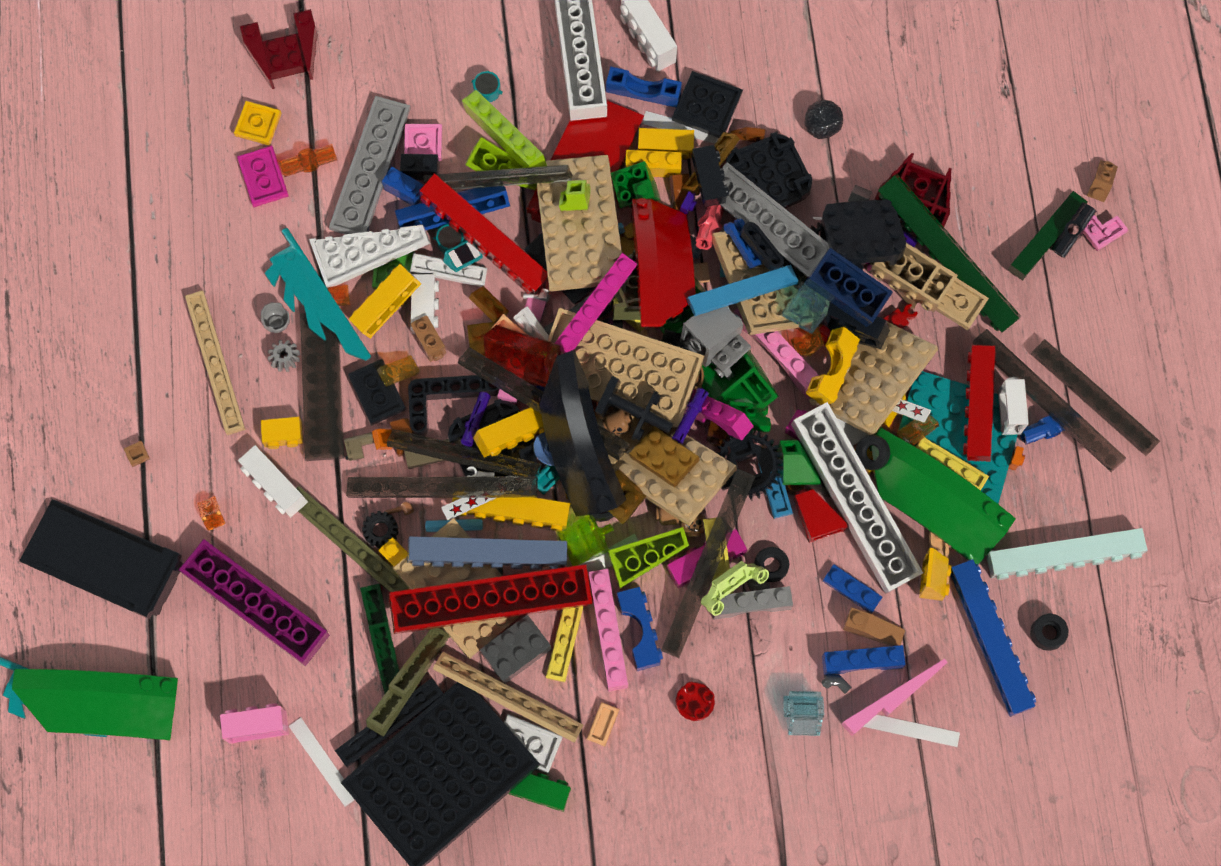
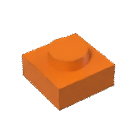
M375 429L372 431L376 450H391L395 448L391 429Z
M1016 446L1013 450L1008 469L1015 471L1018 466L1023 465L1025 455H1023L1024 448Z

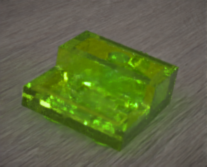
M588 515L572 523V526L559 532L558 535L561 541H567L568 557L572 565L577 566L608 552L609 548L605 542L604 535L614 531L611 523L600 528L592 515Z

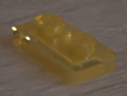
M411 355L381 366L377 370L386 387L418 375L420 372Z

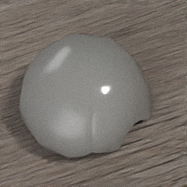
M271 302L261 310V323L269 332L280 333L288 327L290 323L289 312L283 308L281 303Z

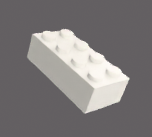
M621 0L620 18L623 24L628 25L632 38H636L640 51L642 53L645 52L649 65L659 72L676 63L677 45L648 0Z

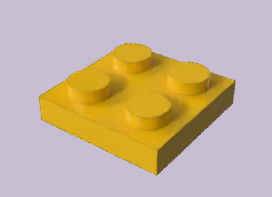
M245 101L234 135L270 146L282 114L281 110Z

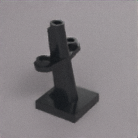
M611 377L595 409L597 415L604 417L609 406H613L640 419L631 438L634 441L636 439L640 441L644 430L641 429L644 422L670 433L674 423L650 411L653 404L657 406L662 396L658 394V391H654L645 409L617 395L616 392L621 382L618 378Z

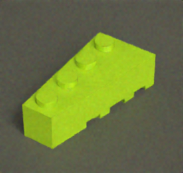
M681 527L608 550L607 553L609 554L619 589L683 551L689 544L684 528Z

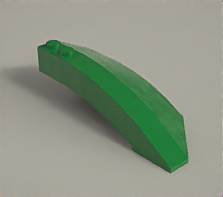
M695 277V293L705 292L706 290ZM688 305L683 308L682 315L666 320V324L658 327L664 334L666 329L682 334L683 323L694 316L690 306ZM751 350L746 352L730 367L734 374L730 381L724 376L721 378L714 371L715 365L709 364L706 368L702 365L704 372L702 388L705 392L709 393L708 397L724 404L764 409L779 397Z
M879 428L875 435L885 439L890 447L888 463L881 469L873 470L880 497L932 532L968 561L973 559L975 564H979L1005 536L1016 518L944 464L890 432ZM871 445L870 451H872L873 460H876L879 456V450L876 446Z
M14 669L12 690L47 733L107 735L170 741L178 678L81 670Z

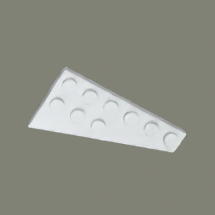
M423 225L401 227L397 230L385 229L381 232L369 231L345 234L334 238L329 236L318 240L316 238L309 239L328 289L430 244Z

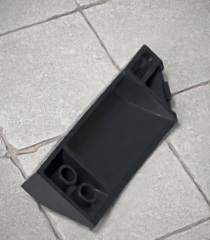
M571 350L556 356L539 406L554 465L577 517L603 513L618 508L627 499L603 443L588 388L589 382L575 350Z

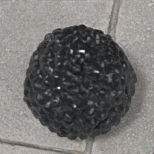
M819 100L810 105L805 114L804 122L807 132L817 139L829 138L842 129L844 120L841 108L830 100Z

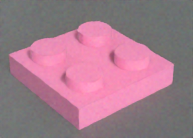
M405 124L404 154H438L439 161H442V124Z

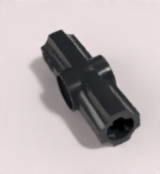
M1082 202L1072 219L1065 225L1064 231L1051 250L1057 255L1066 258L1076 241L1082 237L1083 231L1097 211L1090 205ZM1076 226L1079 228V231L1076 234H1070L1069 229Z

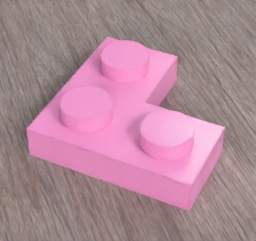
M1094 215L1083 231V234L1095 250L1099 251L1127 233L1128 229L1118 216L1102 225Z

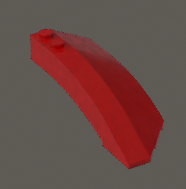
M632 199L631 222L635 258L638 264L636 270L641 327H661L666 324L667 319L670 317L674 318L683 312V308L689 305L687 302L689 296L696 295L687 214L652 199Z

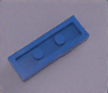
M834 564L822 581L870 614H872L883 598Z

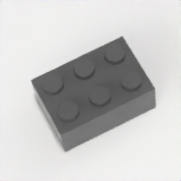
M527 614L482 647L480 653L501 682L506 684L552 649L549 642Z

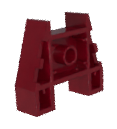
M311 9L293 13L298 33L263 41L258 22L240 26L247 53L253 59L272 89H275L274 79L307 71L310 80H313L318 34Z
M911 153L900 167L880 185L879 189L894 175L898 174L945 227L950 215L952 168H948L946 176L912 163L914 153ZM879 191L877 192L874 200H882L879 197Z

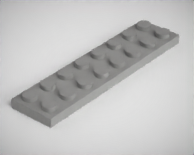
M375 96L330 222V230L343 234L368 232L383 190L382 180L390 170L411 109L410 105Z
M727 162L722 168L725 174L723 183L728 186L729 196L726 198V203L719 205L736 219L741 218L745 223L753 222L757 224L782 257L808 277L829 249L828 243Z

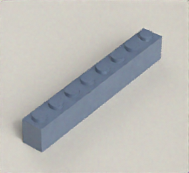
M409 536L407 563H412V566H424V563H432L433 567H444V564H452V567L456 568L464 567V564H471L472 568H483V565H491V568L500 569L503 568V565L511 566V569H523V566H530V569L540 570L542 566L557 569L567 565V541Z

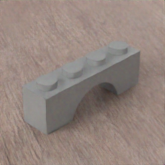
M787 586L728 594L720 600L724 603L723 611L717 616L713 615V619L731 618L740 614L757 611L778 612L791 610L793 607L791 588Z

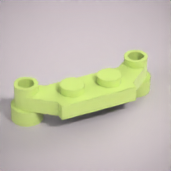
M740 561L712 581V586L708 594L701 599V604L707 608L708 612L717 616L724 609V603L720 601L722 598L749 579H753L759 584L764 583L769 577V572L762 566H757L754 563L746 564Z

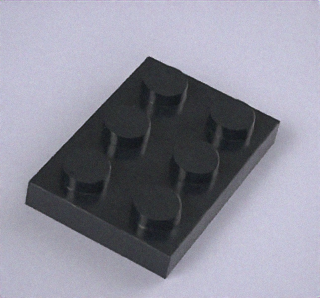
M383 358L348 374L371 426L406 410Z

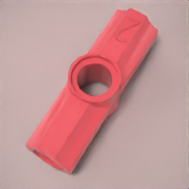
M719 204L708 206L705 215L698 221L697 225L700 229L696 237V246L699 249H710L713 244L712 234L720 232L722 229L720 221L724 210Z

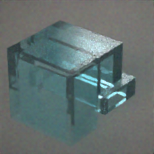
M803 283L785 307L781 316L799 324L801 329L812 334L826 317L830 301Z
M789 691V695L783 697L784 717H788V735L820 736L824 718V699L821 696V692Z

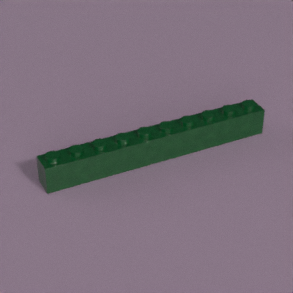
M898 174L894 175L878 190L880 192L879 197L882 200L888 199L892 202L898 217L901 216L905 221L903 223L910 232L914 231L917 235V241L922 246H927L929 249L928 253L934 260L938 259L942 266L957 274L959 280L989 298L980 313L984 317L988 316L992 321L990 322L991 326L996 331L1000 330L1003 333L1021 317L1011 303Z

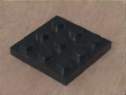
M692 71L672 116V121L720 138L723 132H726L742 96L743 89Z

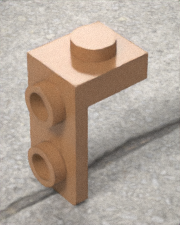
M1100 160L1087 196L1105 202L1113 185L1118 166L1112 162Z
M426 315L412 322L411 327L425 349L428 360L431 362L442 359L444 354H446L445 345L428 316Z

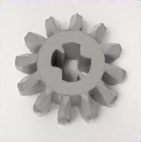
M279 340L278 346L273 343L272 347L274 349L268 350V353L271 355L268 357V361L272 362V368L277 367L279 372L283 368H285L286 372H289L290 366L296 368L294 362H300L299 357H297L300 355V351L296 350V344H291L289 340L285 344H283L282 340Z

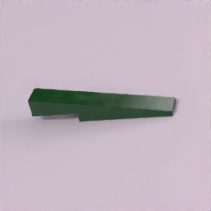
M1073 191L1012 262L1008 270L1023 281L1064 231L1065 225L1072 219L1082 202L1087 204L1088 201Z
M378 583L362 587L360 590L385 695L389 690V684L400 669L381 585Z

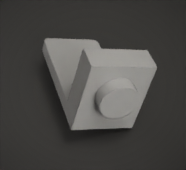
M737 335L711 359L716 367L714 371L721 378L724 376L730 381L734 377L730 367L751 349L750 344L742 336Z

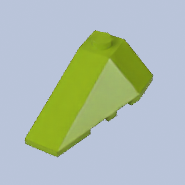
M481 137L466 160V166L481 175L536 191V176L533 178L508 153Z

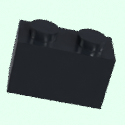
M401 154L400 171L415 180H429L434 173L439 177L440 162L438 154Z

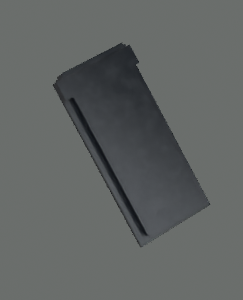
M53 499L19 562L147 619H150L152 615L157 616L160 614L163 604L167 601L180 573L179 569L183 565L180 561L182 555L166 547H161Z

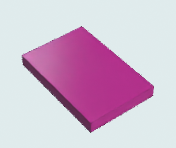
M273 146L237 156L253 208L289 197Z

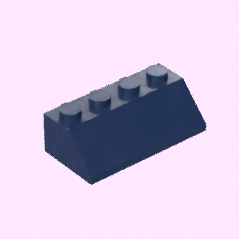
M831 248L827 250L804 282L805 285L866 327L874 322L893 291Z

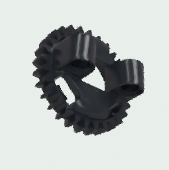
M753 429L742 441L728 435L730 441L723 439L724 447L718 445L720 453H715L725 458L728 452L727 448L729 447L731 452L727 460L735 464L737 470L721 489L723 491L729 489L727 492L729 496L734 492L735 499L741 495L743 501H745L746 496H749L751 501H753L754 496L760 499V494L767 496V489L774 490L772 483L779 484L776 477L782 478L778 471L784 470L782 466H779L784 460L778 459L782 452H775L779 446H772L774 440L767 441V434L762 438L761 431L754 435ZM753 439L755 440V442H758L763 446L765 444L767 448H762L761 446L754 444ZM757 456L762 473L742 479L736 460L740 462Z

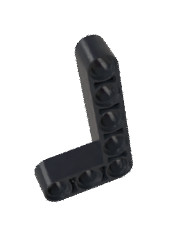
M485 374L412 380L408 386L409 417L412 433L416 437H424L428 433L427 400L478 397L479 392H486L490 396H497L502 383L500 376ZM492 382L499 384L496 388H491L489 385ZM473 383L480 385L477 389H471L470 386ZM455 384L461 386L460 389L456 391L452 390L451 387ZM434 386L442 387L438 392L432 391ZM416 387L423 388L420 393L413 392V389ZM417 405H422L423 409L421 411H415L414 407ZM422 423L424 427L421 430H416L414 428L415 425Z

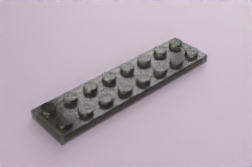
M301 313L305 460L345 459L340 341L337 335L321 322L326 340L320 338L309 329L306 313Z

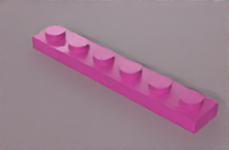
M622 253L553 346L562 353L575 350L638 264Z

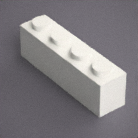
M256 445L238 460L242 465L240 470L247 477L251 475L254 478L252 480L253 484L258 489L263 488L265 490L263 494L270 502L274 500L277 503L275 507L282 515L287 513L291 518L308 503L304 496Z

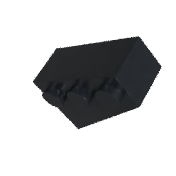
M830 301L822 314L828 329L832 331L845 327L860 339L858 344L882 349L890 332L887 320L876 317L874 322L866 327Z

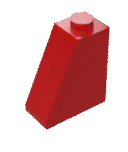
M803 489L797 492L793 500L809 543L846 531L847 523L814 489L809 491L808 489Z

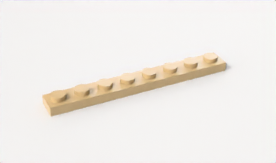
M202 290L186 295L185 298L227 435L246 430L205 293Z
M442 652L433 669L554 733L574 743L578 738L583 724L447 653Z

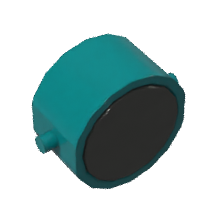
M481 72L471 81L474 91L477 90L489 102L497 100L499 95L503 93L501 91L500 79L493 72Z
M449 224L440 227L437 235L433 238L443 254L447 250L466 241L463 238L464 234L460 230L456 232Z

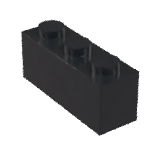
M714 145L692 149L691 157L703 207L726 203L729 190L728 186L723 183L725 174L723 168L719 166V162H721L719 151L715 150Z

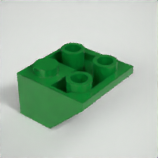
M645 161L611 173L621 209L632 207V199L661 200L656 182Z
M780 440L779 448L776 452L781 451L782 455L778 459L784 460L782 464H779V466L784 468L783 471H779L782 475V485L820 484L819 474L802 443L798 440Z

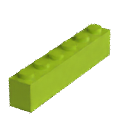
M477 90L462 100L466 113L533 178L547 167L543 153Z

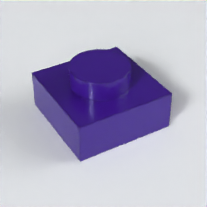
M688 192L681 205L680 212L687 215L689 211L693 212L697 204L694 193Z

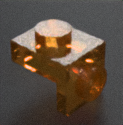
M818 328L810 329L801 338L794 337L791 339L794 349L800 356H811L824 345Z
M215 496L197 503L201 519L208 531L226 523Z

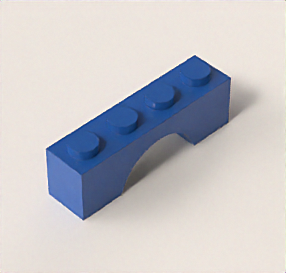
M611 66L606 81L607 93L675 108L678 105L682 82L666 78L656 82L645 81L633 76L628 70Z
M640 587L617 592L621 614L634 618L642 628V639L632 649L637 671L660 666V660L663 659L661 649L656 648L655 641L658 638L656 630L651 629L650 622L653 621L650 610L646 611L644 603H647L645 591L641 592Z
M903 645L824 652L822 655L824 676L867 669H902L906 665Z

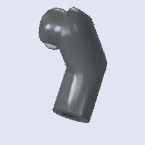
M753 579L746 581L751 591L770 589V584L767 581L762 584Z
M828 674L822 680L823 687L828 689L831 686H838L844 694L852 688L840 675Z

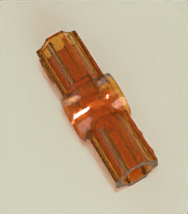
M330 144L314 150L311 148L303 149L298 155L280 160L279 162L284 177L302 171L305 173L313 172L321 165L336 161L337 157L333 145Z

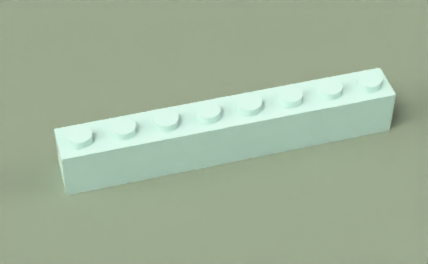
M1143 528L991 551L986 557L991 578L1004 580L1008 579L1009 575L1023 577L1027 576L1029 572H1035V574L1046 573L1048 569L1062 571L1067 566L1081 568L1086 563L1100 565L1106 560L1119 562L1125 557L1138 559L1148 550Z

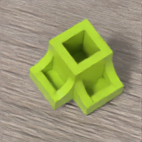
M586 180L567 181V189L561 192L560 211L588 210L591 188Z

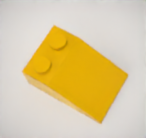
M929 548L923 559V574H921L919 598L943 601L945 596L949 594L950 585L946 584L947 576L950 577L951 565H948L949 559L934 548Z

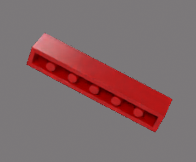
M972 345V352H968V363H971V370H967V381H970V388H966V399H969V406H965V418L969 419L968 425L964 426V436H968V440L963 446V455H967V461L991 462L995 346Z

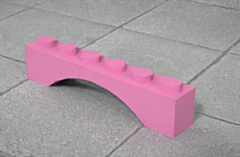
M737 308V309L733 312V314H734V315H737V316H739V317L741 318V320H742V322H743V328H742V330H743L745 333L748 334V331H747V329H746V326H745V324H744V321H743V319H742V316H741V314H740V311H739V309ZM778 331L750 335L778 361L795 386L809 400L811 397L806 394L812 377L819 376L815 370Z
M608 569L589 572V582L608 691L628 688V681Z

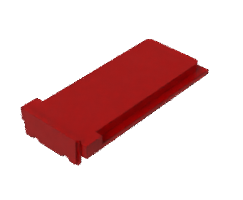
M606 100L607 117L569 121L551 160L608 155L610 172L618 171L626 157V150H629L644 119V115ZM536 188L527 207V213L531 214L532 220L541 223L538 191Z

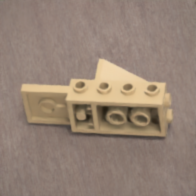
M907 243L904 256L897 261L896 265L889 266L888 261L870 263L872 265L870 270L872 275L878 280L887 282L892 289L901 295L907 304L912 305V309L915 308L917 303H920L925 310L932 312L936 310L966 330H969L989 299L957 278L958 275Z

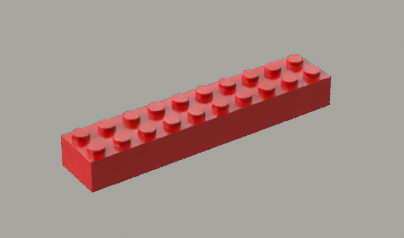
M586 565L395 591L388 594L394 634L571 609L592 604Z

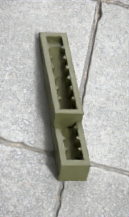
M440 628L429 630L391 681L389 690L366 719L368 728L384 737L448 641L450 636Z

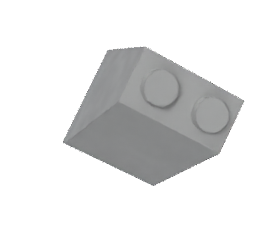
M728 306L693 316L683 323L680 342L689 351L704 355L702 365L706 368L712 362V358L737 335L741 334L743 322L739 316L734 315L730 311Z

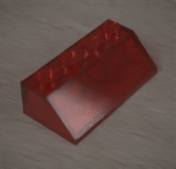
M495 325L483 335L486 368L542 387L546 386L556 356L561 354L560 345L499 325Z

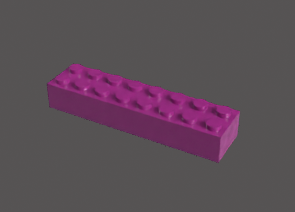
M205 539L202 540L179 569L184 576L305 667L330 636L325 629Z

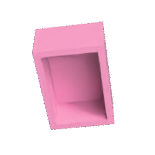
M277 703L265 705L266 708L258 709L257 706L245 708L246 711L238 712L237 709L225 711L226 714L220 715L222 739L232 744L289 735L287 712L284 708L278 706Z

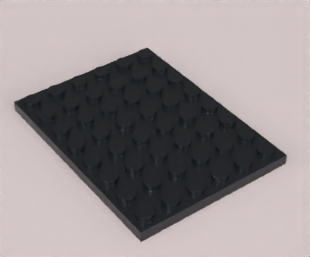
M457 682L340 783L409 866H426L537 769L540 763L476 691Z

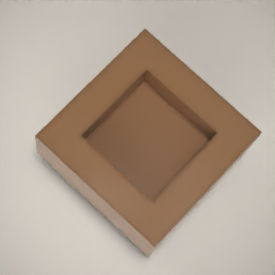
M142 441L124 448L132 467L150 460Z

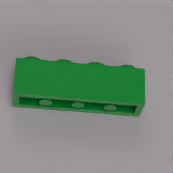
M538 773L537 776L532 774L527 776L508 794L564 812L571 787L568 786V782L559 779L554 782L549 780V776Z

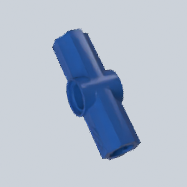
M1069 410L1056 416L1044 417L1037 423L1027 426L1020 434L1021 440L1027 445L1043 438H1053L1063 431L1077 427L1079 425V418L1074 410Z

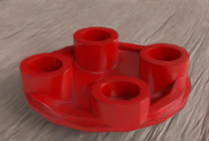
M688 682L677 692L675 699L676 708L680 715L687 720L701 721L707 718L714 709V693L702 683Z

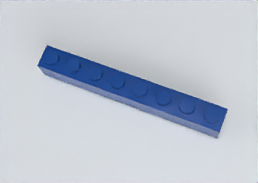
M972 559L951 567L950 576L1008 714L1012 717L1036 706V698L1034 693L1028 689V679L1019 668L1020 660L1018 656L1013 654L1011 639L1004 633V623L996 614L997 607L994 600H990L987 583L981 579V569Z

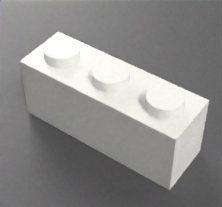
M412 274L422 284L411 295V323L427 315L434 328H438L439 318L435 316V310H439V298H436V292H439V281H436L435 274Z

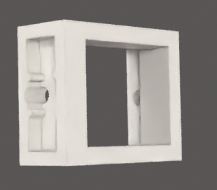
M1009 377L998 390L1001 434L1019 435L1028 425L1025 379Z

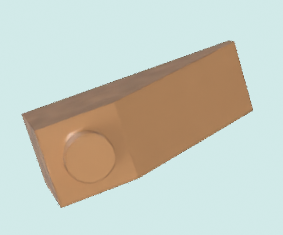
M852 607L848 612L843 628L844 631L889 646H900L905 633L904 629Z

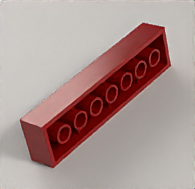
M435 173L420 189V200L427 207L431 205L435 208V213L441 219L446 218L449 220L451 228L456 232L460 230L464 234L463 238L470 244L474 242L478 246L477 250L485 257L489 255L493 259L492 263L497 268L501 269L503 267L507 271L506 275L514 282L518 280L521 283L520 287L529 294L531 292L534 294L547 280V271Z

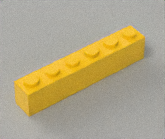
M455 485L452 502L480 489ZM506 493L458 516L469 514L474 515V518L482 520L488 517L493 518V521L503 523L507 520L512 521L515 525L532 524L531 526L534 528L551 527V530L561 532L562 529L567 530L570 503Z

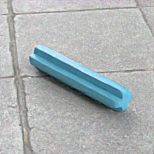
M482 519L456 520L464 531H479L483 529ZM451 520L426 521V532H437Z

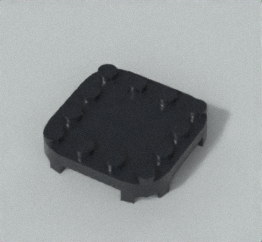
M777 132L770 133V137L740 149L736 147L727 158L726 163L728 162L784 208L797 204L810 195L812 176L808 173L791 137L788 138Z
M890 200L841 202L825 206L821 228H824L828 246L851 263L861 264L888 261L889 266L896 265L897 261L904 256L906 239L897 211L892 206Z
M495 400L493 404L486 407L480 423V429L519 413L520 409L516 404L509 401ZM471 414L462 418H456L449 428V442L468 482L477 489H482L523 469L528 471L537 463V457L533 450V439L528 442L521 441L512 449L508 450L505 448L494 457L489 455L485 458L475 441H473L471 447L462 444L464 455H459L454 442L462 439L466 430L465 424L469 421ZM474 467L477 471L494 472V477L482 476L476 480H470L467 476H473L475 471H468L467 468Z

